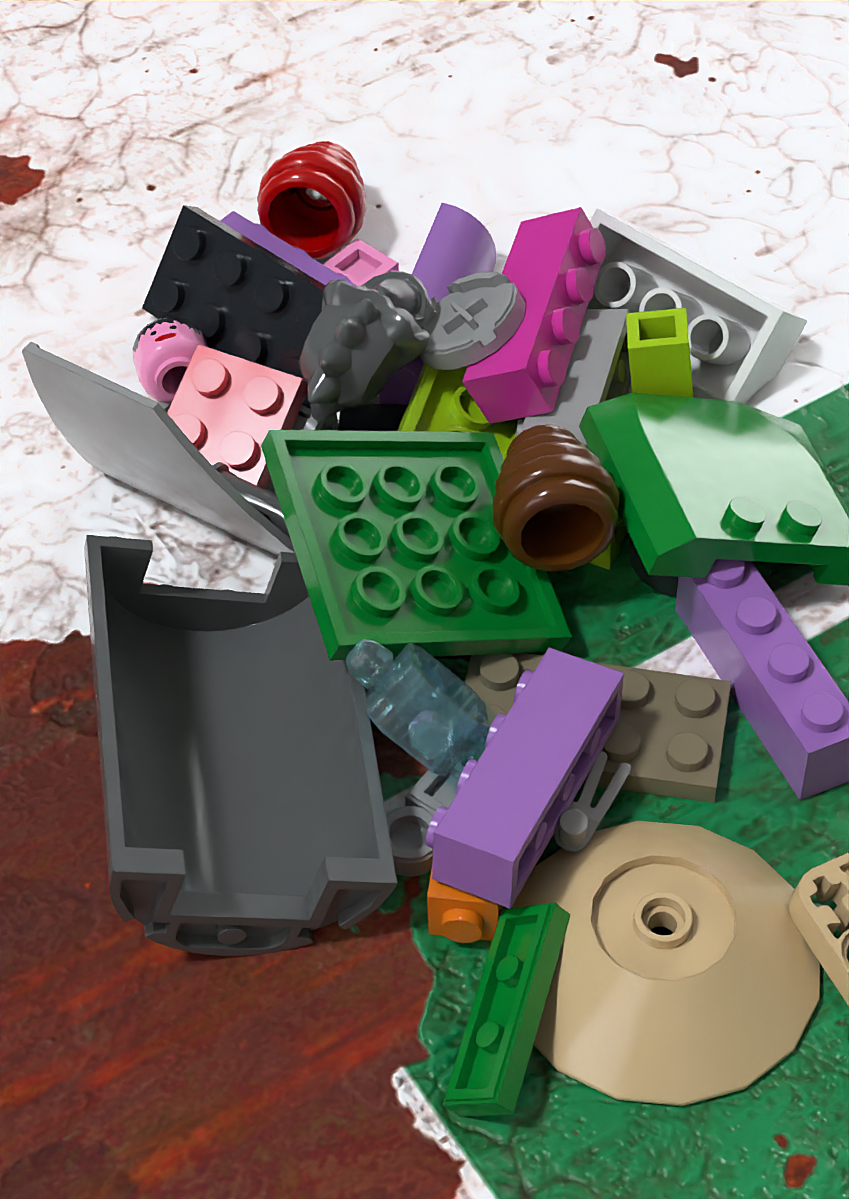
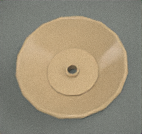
M635 821L595 831L589 843L577 852L566 851L563 848L559 849L534 867L511 907L555 902L571 914L533 1045L558 1072L616 1100L686 1106L745 1090L794 1052L820 1001V962L793 923L789 914V900L795 889L754 850L700 826ZM665 927L673 933L671 935H658L653 933L651 929Z

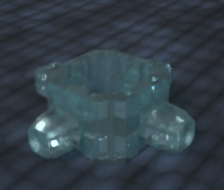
M363 638L356 644L346 657V665L350 674L367 689V715L382 733L430 771L442 776H446L460 760L462 766H465L470 759L479 760L485 750L490 723L486 704L469 685L422 647L409 643L394 660L393 653L374 640Z

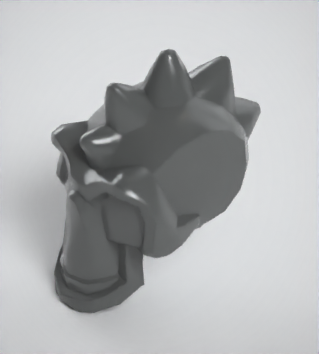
M390 271L371 278L361 286L350 285L345 280L339 279L331 280L326 284L323 291L322 312L315 320L309 332L299 360L301 375L308 385V401L310 402L312 417L315 420L321 421L343 409L368 405L382 391L396 370L403 368L427 348L430 335L423 328L429 313L428 292L416 276L404 271Z

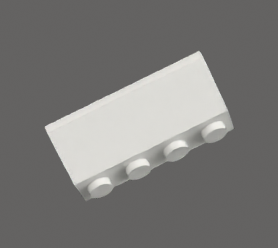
M596 209L590 223L593 228H597L604 238L606 256L601 264L593 288V296L586 310L629 309L630 313L686 308L693 395L696 398L738 401L746 404L780 373L808 322L806 319L629 221L601 209Z

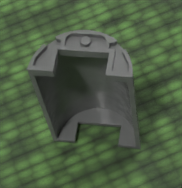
M86 535L84 559L109 887L112 903L124 922L136 919L144 925L146 938L174 949L205 955L244 956L279 952L313 943V930L338 921L339 926L346 930L370 915L392 893L397 885V878L360 659L329 660L296 554L280 552L264 594L239 592L229 589L215 590L178 587L168 584L154 585L143 584L153 553L152 540Z

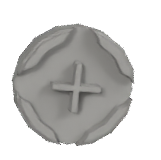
M499 272L475 273L457 279L447 286L450 294L437 302L434 296L429 299V313L423 329L429 333L430 341L419 357L424 364L434 369L454 370L477 363L496 352L513 337L524 320L526 303L514 282L511 283L506 275Z

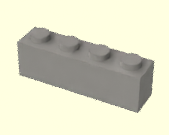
M629 309L586 310L580 327L579 339L575 343L566 370V378L561 385L553 412L520 418L517 424L516 437L524 430L536 425L551 424L564 427L573 433L576 439L586 445L590 451L579 428L586 408L628 394L631 385L626 313H630Z

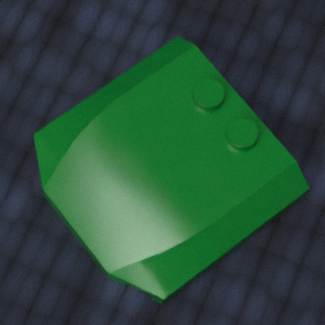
M631 392L586 408L579 428L590 451L599 457L603 467L609 471L618 488L619 513L648 575L706 578L716 559L809 564L814 572L813 577L817 584L849 586V510L801 425L738 401Z

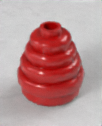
M330 141L307 144L284 154L282 158L274 161L261 178L257 195V212L260 224L271 234L294 248L304 250L313 259H324L339 252L361 230L367 209L364 182L356 160L343 146Z

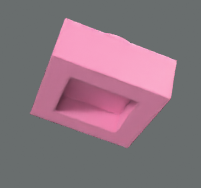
M358 238L323 264L332 271L345 275L357 286L363 285L375 276L390 271H399V263Z

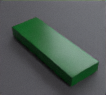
M555 902L501 910L443 1102V1106L459 1117L514 1114L571 915Z

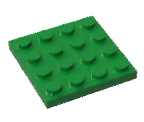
M334 430L268 431L261 444V448L330 661L546 652L548 648L562 651L572 638L547 571L530 568L515 559L493 525L495 482L504 462L494 433Z

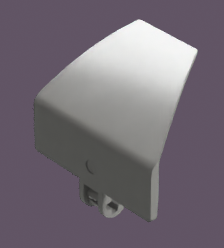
M29 342L22 349L32 383L51 420L67 442L93 468L276 556H279L280 552L295 553L291 539L255 509L193 445L168 415L169 404L164 402L158 403L45 351L34 342ZM301 405L291 430L337 431V414L317 421L312 417L311 409ZM270 477L266 490L276 494Z

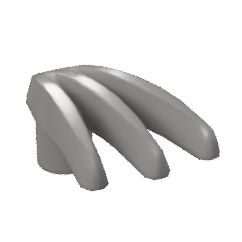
M601 751L589 772L579 801H572L568 810L562 814L560 824L554 832L555 840L560 847L566 851L577 852L589 843L631 771L630 764L626 762L621 763L597 806L591 808L590 805L608 757L605 752Z

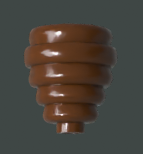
M546 424L536 425L524 430L512 440L507 449V456L501 466V472L495 482V495L493 497V525L512 556L533 569L548 572L571 570L593 561L608 548L617 532L619 491L609 471L603 467L599 457L590 452L586 445L577 440L574 434L564 427Z

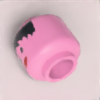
M174 316L159 318L147 324L137 334L132 348L133 362L139 382L146 393L157 401L172 403L197 344L208 347L201 330L189 320Z

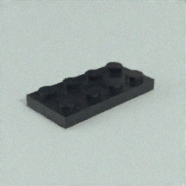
M183 205L142 309L157 319L174 316L189 320L201 330L208 347L303 378L300 372L299 360L309 332L315 320L322 312L323 291L326 285L202 209ZM306 394L302 405L311 409L308 394Z

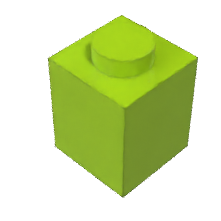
M686 308L626 313L632 392L693 397Z

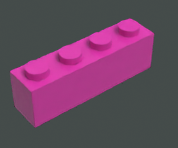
M582 207L520 222L502 274L506 275L511 283L514 282L526 303L524 320L513 337L496 352L477 363L468 365L462 383L489 424L553 412L561 385L566 378V370L575 343L579 339L580 327L588 303L593 296V288L601 264L606 256L604 238L597 228H593Z

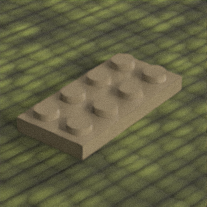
M530 653L471 655L449 749L450 755L465 764L470 759L479 760L485 750L486 738L493 720L499 713L508 714L513 706L515 690L522 674L527 669L535 671L544 655ZM596 663L624 673L620 717L602 749L608 757L597 786L607 788L621 763L626 762L630 764L631 771L620 790L715 803L731 681Z

